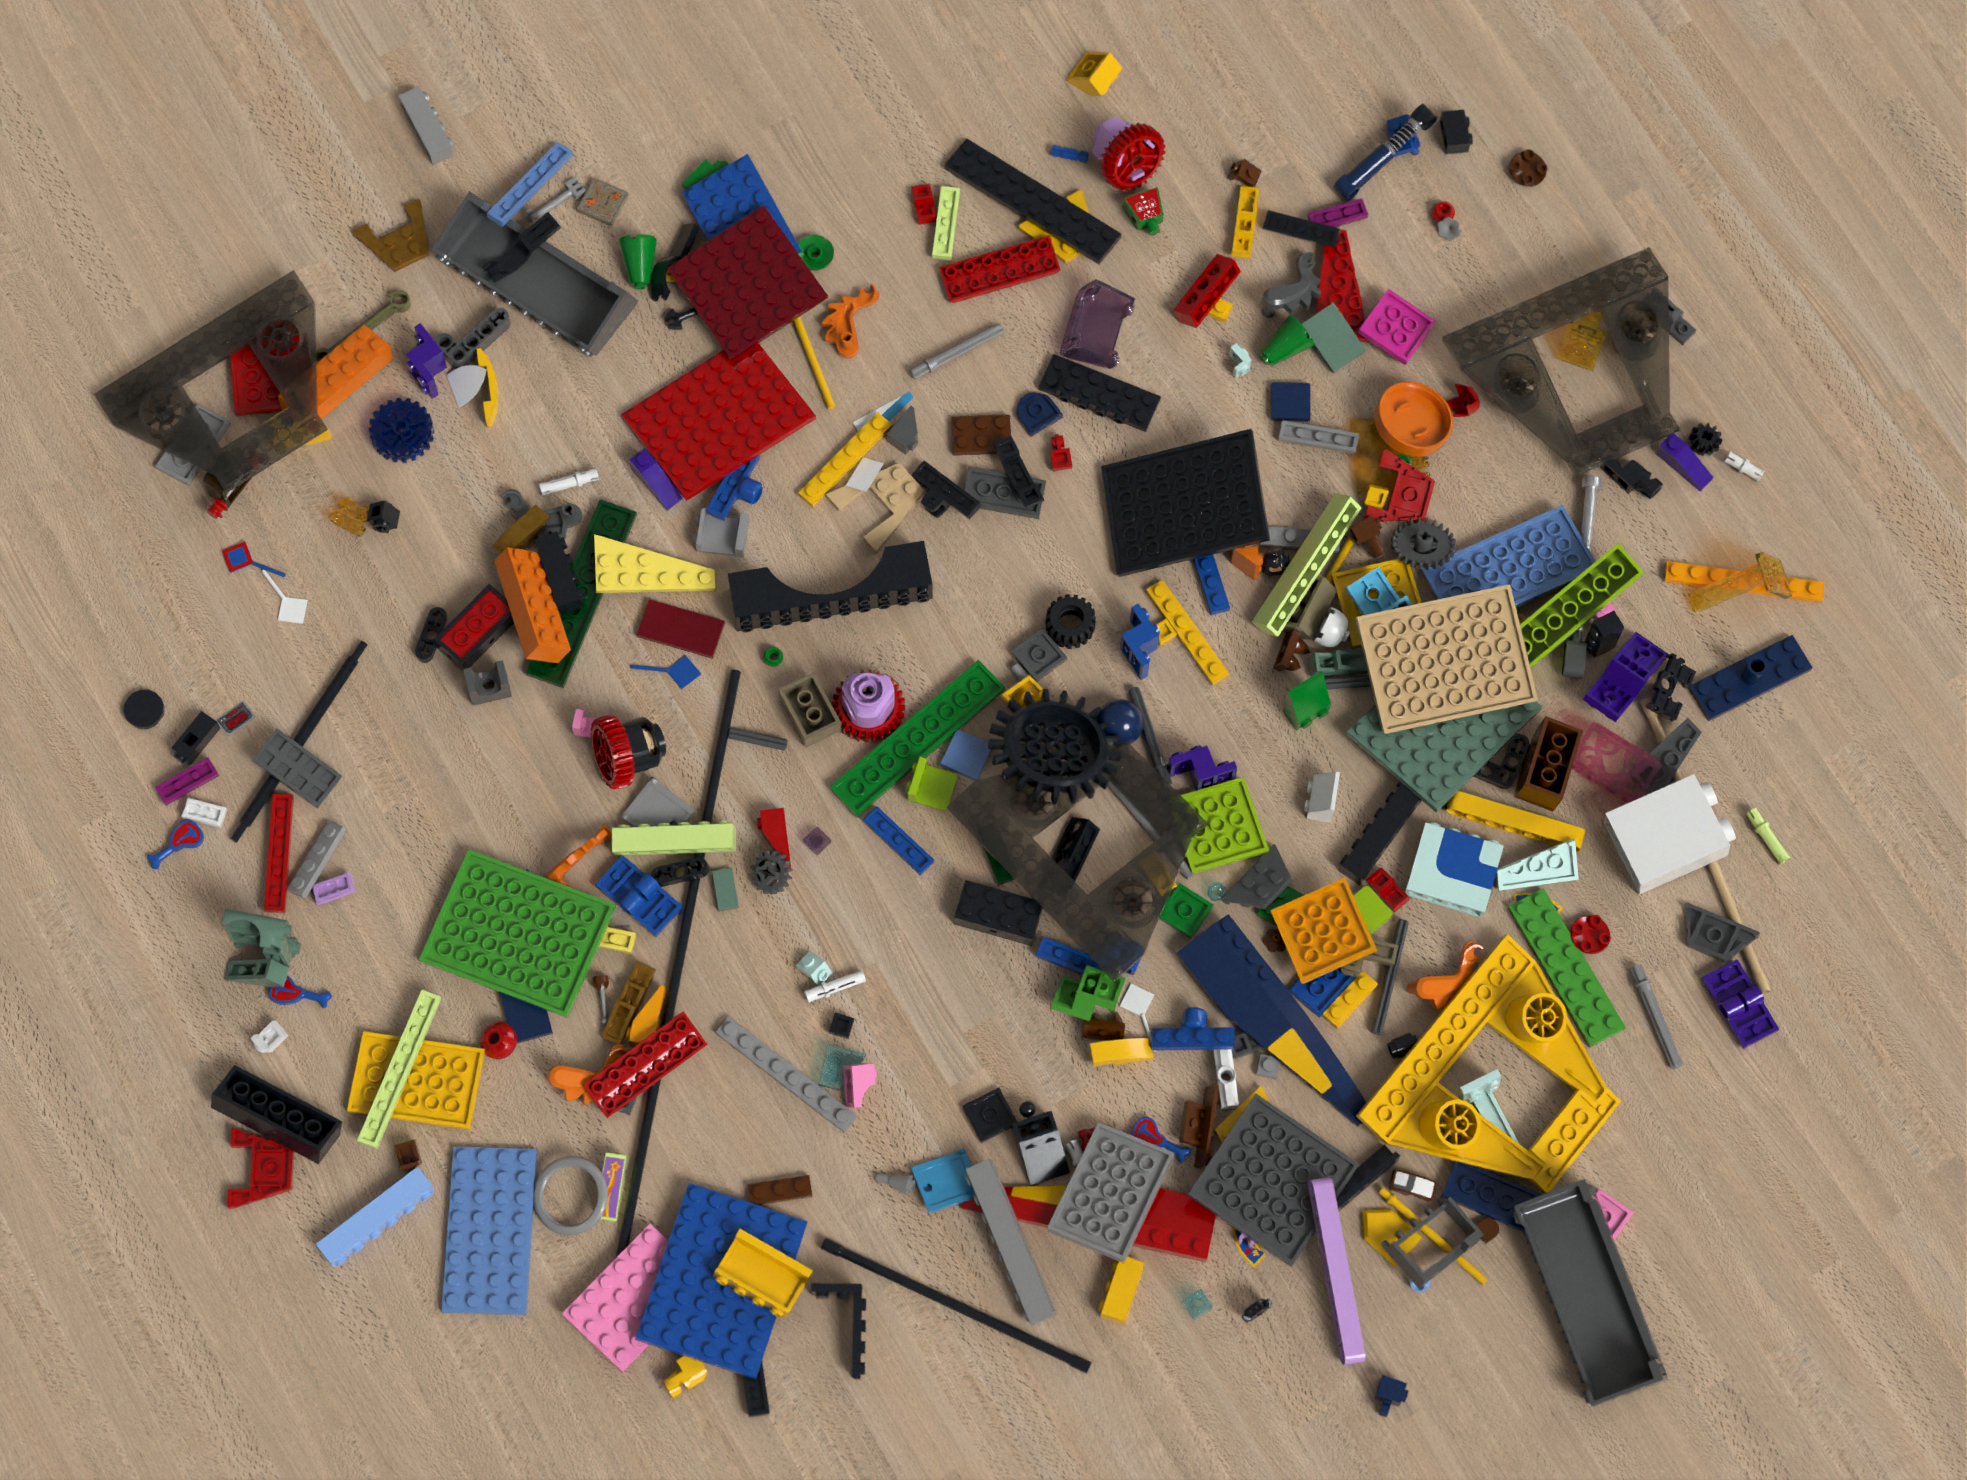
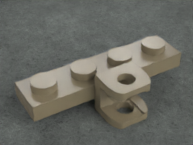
M1373 939L1377 951L1341 967V973L1351 977H1358L1364 960L1394 967L1399 945Z

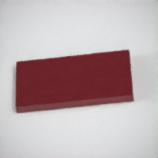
M649 599L637 637L713 659L725 621Z

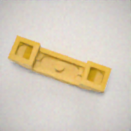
M478 348V364L480 367L487 369L486 374L488 373L491 401H485L483 405L487 427H491L498 411L499 390L492 364L483 350Z

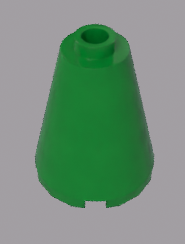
M637 234L634 238H630V235L623 236L618 239V244L631 286H634V289H645L650 284L657 239L655 236Z
M1291 314L1261 349L1262 355L1260 358L1266 365L1270 363L1273 366L1313 347L1315 342L1312 337L1307 338L1308 334L1306 332L1308 331Z

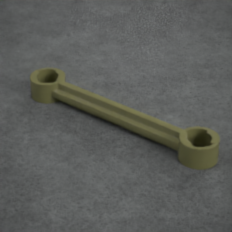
M403 290L393 292L390 302L329 349L321 348L317 350L314 354L315 364L319 362L320 356L329 354L362 325H366L369 329L373 330L394 313L406 312L411 306L408 293ZM398 297H405L407 299L405 304L394 303Z

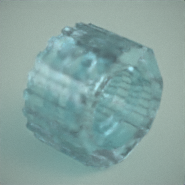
M1214 882L1208 888L1207 894L1209 899L1214 902L1221 901L1226 894V887L1220 882ZM1214 888H1219L1221 894L1215 896L1212 891Z

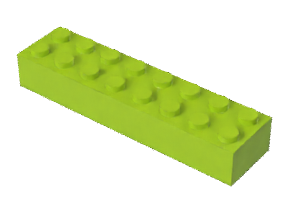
M1619 542L1520 624L1530 668H1533L1643 576L1644 571Z

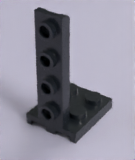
M811 1283V1294L815 1295L816 1299H828L829 1295H836L837 1299H850V1295H853L852 1377L855 1380H861V1375H865V1362H861V1354H865L866 1345L865 1341H861L862 1332H866V1320H862V1311H866V1298H862V1284Z

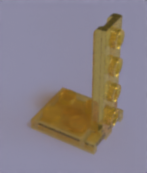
M1595 279L1581 320L1578 322L1570 319L1556 359L1593 372L1607 331L1598 328L1614 285Z
M1764 552L1755 554L1758 564L1689 593L1688 597L1693 612H1701L1761 585H1765L1766 591L1784 599L1792 597L1781 560Z

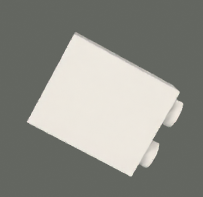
M1695 774L1605 813L1604 825L1639 895L1728 856L1729 842L1736 839L1729 820L1726 817L1717 820L1711 806L1718 804L1712 786L1709 782L1700 785Z

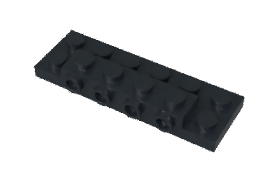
M1053 354L1038 386V390L1056 396L1063 402H1071L1080 409L1094 411L1098 416L1109 417L1118 424L1124 423L1144 432L1147 431L1161 400L1159 395Z

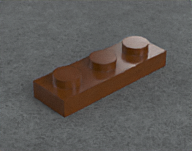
M809 1175L747 1184L750 1203L755 1205L813 1197Z

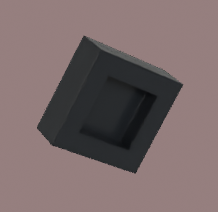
M834 1013L829 1034L849 1039L855 1019Z

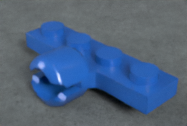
M760 455L724 477L706 509L708 515L724 521L735 501L743 500L750 504L758 502L763 491L762 483L751 479L749 476L759 461Z
M1190 1007L1183 1011L1182 1025L1179 1028H1153L1151 1048L1153 1051L1234 1049L1235 1029L1234 1027H1206L1207 1014L1205 1010Z

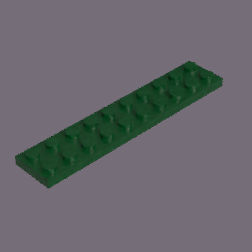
M601 499L599 500L571 566V570L576 572L579 582L576 583L577 588L581 587L585 599H582L584 607L563 615L559 612L571 650L559 663L531 660L526 671L527 676L561 688L565 687L604 594L596 593L594 534L625 543L636 519V511Z

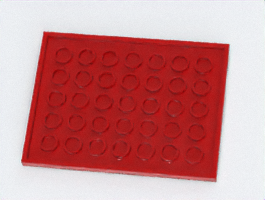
M760 344L749 349L733 361L729 359L724 350L621 414L623 420L659 464L685 501L693 498L816 419L814 412Z

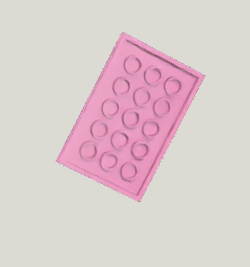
M651 1224L562 1313V1316L622 1373L649 1346V1344L636 1341L635 1337L668 1244V1240Z

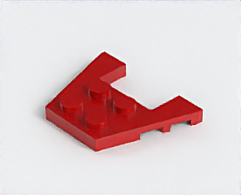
M1383 448L1378 466L1397 471L1388 508L1382 509L1367 505L1363 519L1371 515L1373 518L1377 517L1379 522L1407 521L1411 518L1418 520L1419 517L1420 519H1425L1435 480Z
M232 1128L231 1148H252L251 1180L249 1189H228L227 1208L234 1209L291 1191L294 1151L273 1140H267L255 1134H249L237 1128Z

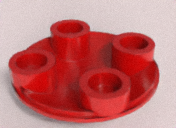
M1598 915L1582 916L1571 926L1570 936L1573 944L1586 954L1602 952L1611 941L1610 930Z

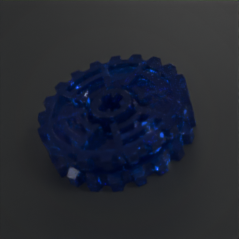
M397 398L396 402L388 400L387 405L381 404L379 406L380 410L374 411V419H370L369 422L371 425L369 428L370 438L373 447L377 448V453L379 455L384 454V459L392 458V461L395 463L398 460H402V463H407V459L415 461L416 456L422 457L424 455L423 451L430 449L429 442H433L434 437L432 434L435 433L430 413L427 414V409L424 406L420 407L419 402L415 401L412 403L409 398L405 401Z

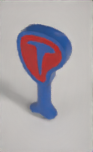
M192 820L182 821L173 830L169 846L156 855H147V859L151 862V868L158 869L160 862L175 851L183 848L199 847L204 841L202 830Z
M288 975L284 987H270L269 989L271 1001L280 1005H290L302 999L319 1002L324 1009L327 1007V1001L332 998L329 991L319 994L296 986Z
M1150 1117L1140 1118L1131 1131L1132 1136L1175 1153L1179 1163L1184 1162L1185 1157L1191 1154L1189 1147L1181 1148L1168 1141L1158 1131L1156 1122Z

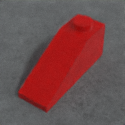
M784 808L761 810L760 817L757 818L758 830L762 829L763 837L773 851H779V855L785 854L784 860L790 861Z

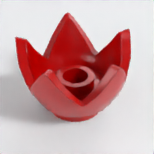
M1455 384L1458 396L1446 401L1449 407L1456 412L1453 414V417L1472 415L1480 406L1477 393L1471 386Z

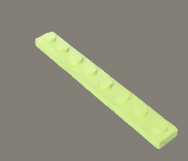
M421 990L357 1139L358 1143L378 1149L440 1004L441 996Z

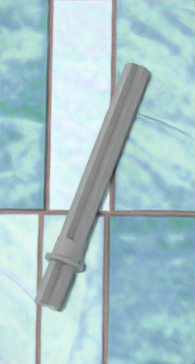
M996 324L928 360L924 359L923 363L909 370L912 378L916 379L928 372L933 373V370L1004 333L1002 325Z
M1642 964L1635 965L1630 968L1637 984L1635 987L1639 989L1670 1067L1672 1069L1679 1068L1683 1063L1650 986L1651 980L1647 979Z

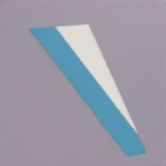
M908 392L854 421L853 424L860 431L877 412L890 421L914 397Z

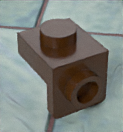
M1242 159L1231 165L1228 179L1233 180L1237 178L1247 186L1255 187L1262 170L1246 159Z
M416 1139L394 1145L400 1165L398 1166L399 1171L405 1169L406 1173L411 1172L422 1163Z

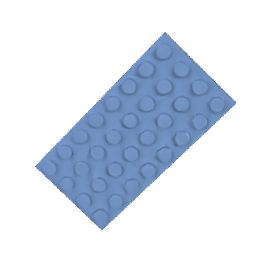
M1561 505L1455 552L1450 561L1444 563V566L1438 565L1436 569L1430 567L1429 570L1423 567L1421 572L1437 600L1510 584L1515 606L1518 608L1567 586L1596 561L1566 509Z
M453 1147L442 1313L527 1315L537 1149Z

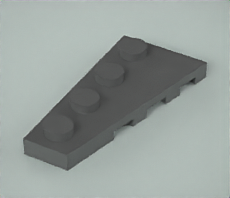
M1687 718L1638 763L1629 774L1648 794L1668 786L1702 732Z

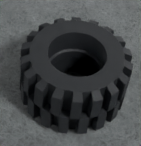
M1067 594L1065 598L1058 597L1057 602L1053 601L1051 607H1048L1046 631H1048V635L1051 638L1053 637L1052 640L1055 643H1059V647L1063 648L1066 645L1068 649H1072V646L1079 648L1081 643L1085 645L1088 639L1092 638L1096 623L1094 608L1091 609L1092 604L1090 602L1085 603L1086 599L1084 597L1078 599V595L1074 594L1073 597H1070ZM1065 615H1075L1080 618L1082 624L1077 628L1068 629L1062 626L1059 620Z

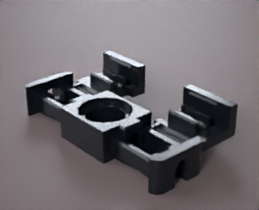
M1674 653L1665 656L1669 660L1665 669L1658 673L1652 688L1655 694L1651 703L1646 704L1647 709L1658 715L1664 713L1671 717V721L1677 720L1683 705L1679 701L1677 703L1672 701V697H1670L1677 681H1683V688L1686 689L1691 686L1696 673L1695 670L1684 665V659L1681 657L1677 659V655ZM1662 679L1668 680V689L1662 686Z

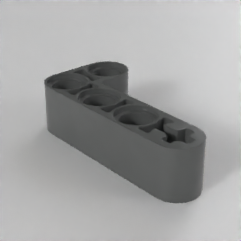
M496 308L460 341L457 342L451 335L442 333L436 337L435 342L443 351L445 360L453 368L457 369L461 366H467L477 357L478 348L484 351L509 329L511 324L509 314L504 308ZM486 330L491 331L489 334H483ZM444 343L449 344L447 347H441ZM476 343V346L469 347V344ZM456 356H463L461 359H454Z

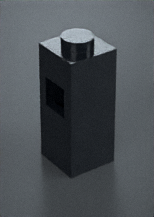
M201 711L172 746L171 749L175 754L173 757L182 764L186 762L191 765L221 729L218 722Z

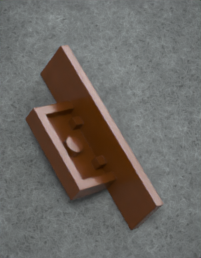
M1217 1084L1205 1087L1203 1105L1191 1101L1184 1102L1179 1142L1197 1147L1194 1167L1196 1168L1208 1165L1211 1157L1210 1145L1214 1136L1212 1131L1216 1119V1103L1219 1099V1085Z

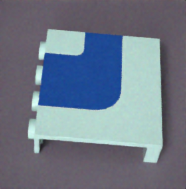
M1425 823L1405 893L1416 899L1483 918L1504 845H1500L1495 840L1487 841L1480 839L1475 834H1463L1455 828L1446 829L1438 823Z

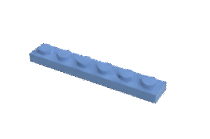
M557 142L487 212V218L503 227L573 156V151Z

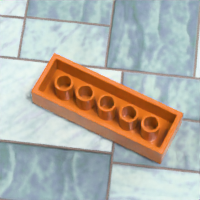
M362 325L278 395L281 409L307 431L310 430L394 359L391 346L366 325Z
M507 547L494 562L525 659L559 663L571 648L540 554L536 551Z

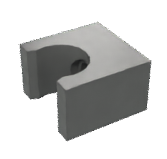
M503 660L497 661L495 663L496 667L487 672L476 673L473 672L472 668L464 669L468 692L473 706L512 697ZM487 684L494 685L491 689L484 688Z

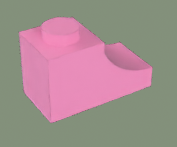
M874 1064L843 1065L845 1107H862L865 1091L871 1085H875L877 1072Z

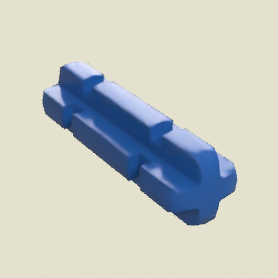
M1053 145L1052 156H1061V158L1074 161L1079 159V162L1084 163L1088 160L1089 153L1087 151L1081 150V152H1078V149L1060 148L1061 146Z

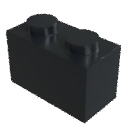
M1464 109L1442 112L1440 126L1446 155L1469 152L1470 145L1473 144V136L1468 131L1470 121L1469 117L1465 116Z

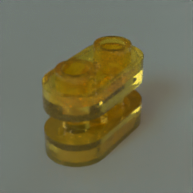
M341 497L337 503L340 511L333 510L328 517L329 520L342 529L362 537L366 531L363 523L370 524L367 522L369 507L365 505L362 507L356 504V501L350 497ZM348 514V515H350V516L356 518V520H354V519H352V518H350V517H348V516H346V515Z

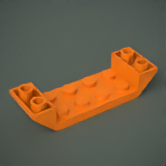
M1242 547L1229 550L1231 564L1251 579L1256 580L1258 573L1261 572V565H1263L1262 553H1258V547Z

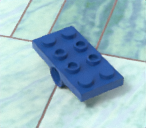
M623 855L595 884L596 888L654 937H657L683 909V906L663 890L653 877L643 873Z

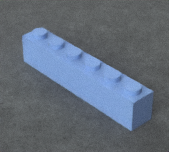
M416 1167L317 1242L316 1245L333 1268L336 1265L341 1266L348 1260L347 1257L353 1252H360L365 1247L364 1244L370 1239H377L382 1234V1230L386 1227L394 1226L399 1221V1217L403 1214L411 1213L416 1208V1204L420 1201L425 1202L435 1190L421 1170Z

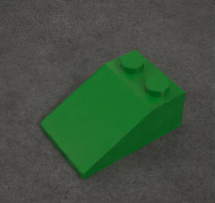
M1322 671L1287 692L1283 713L1296 731L1301 727L1302 729L1309 727L1314 719H1321L1329 713L1331 701Z

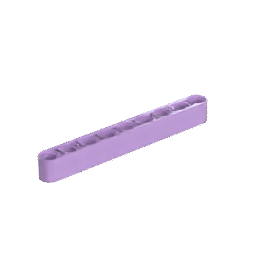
M1331 1177L1312 1179L1308 1181V1189L1342 1365L1365 1362V1350L1333 1181Z

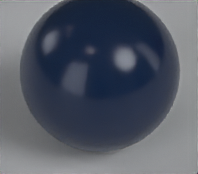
M1114 699L1105 703L1101 707V712L1096 719L1099 724L1104 722L1108 724V728L1104 731L1105 736H1120L1119 744L1115 747H1124L1132 744L1139 738L1143 730L1144 723L1141 711L1134 703L1125 699Z

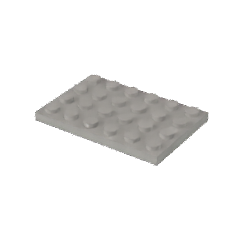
M1098 1122L1047 1227V1231L1125 1263L1175 1157V1153Z

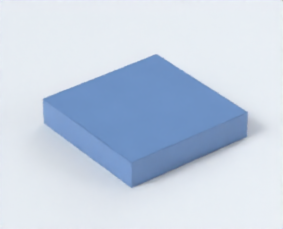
M957 730L940 766L977 782L992 749H988V742Z

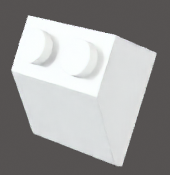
M1340 772L1316 774L1313 777V781L1308 782L1307 793L1311 794L1310 800L1305 801L1304 812H1308L1307 819L1331 823L1335 809Z

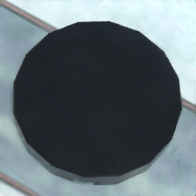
M139 690L132 693L124 704V714L127 721L138 729L155 727L163 718L165 706L161 697L151 690Z

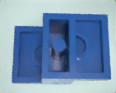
M1138 603L1131 607L1130 622L1134 628L1121 635L1120 649L1139 679L1143 680L1148 677L1150 662L1148 654L1157 650L1160 631L1156 624H1152L1148 619L1150 616L1147 610L1141 608Z

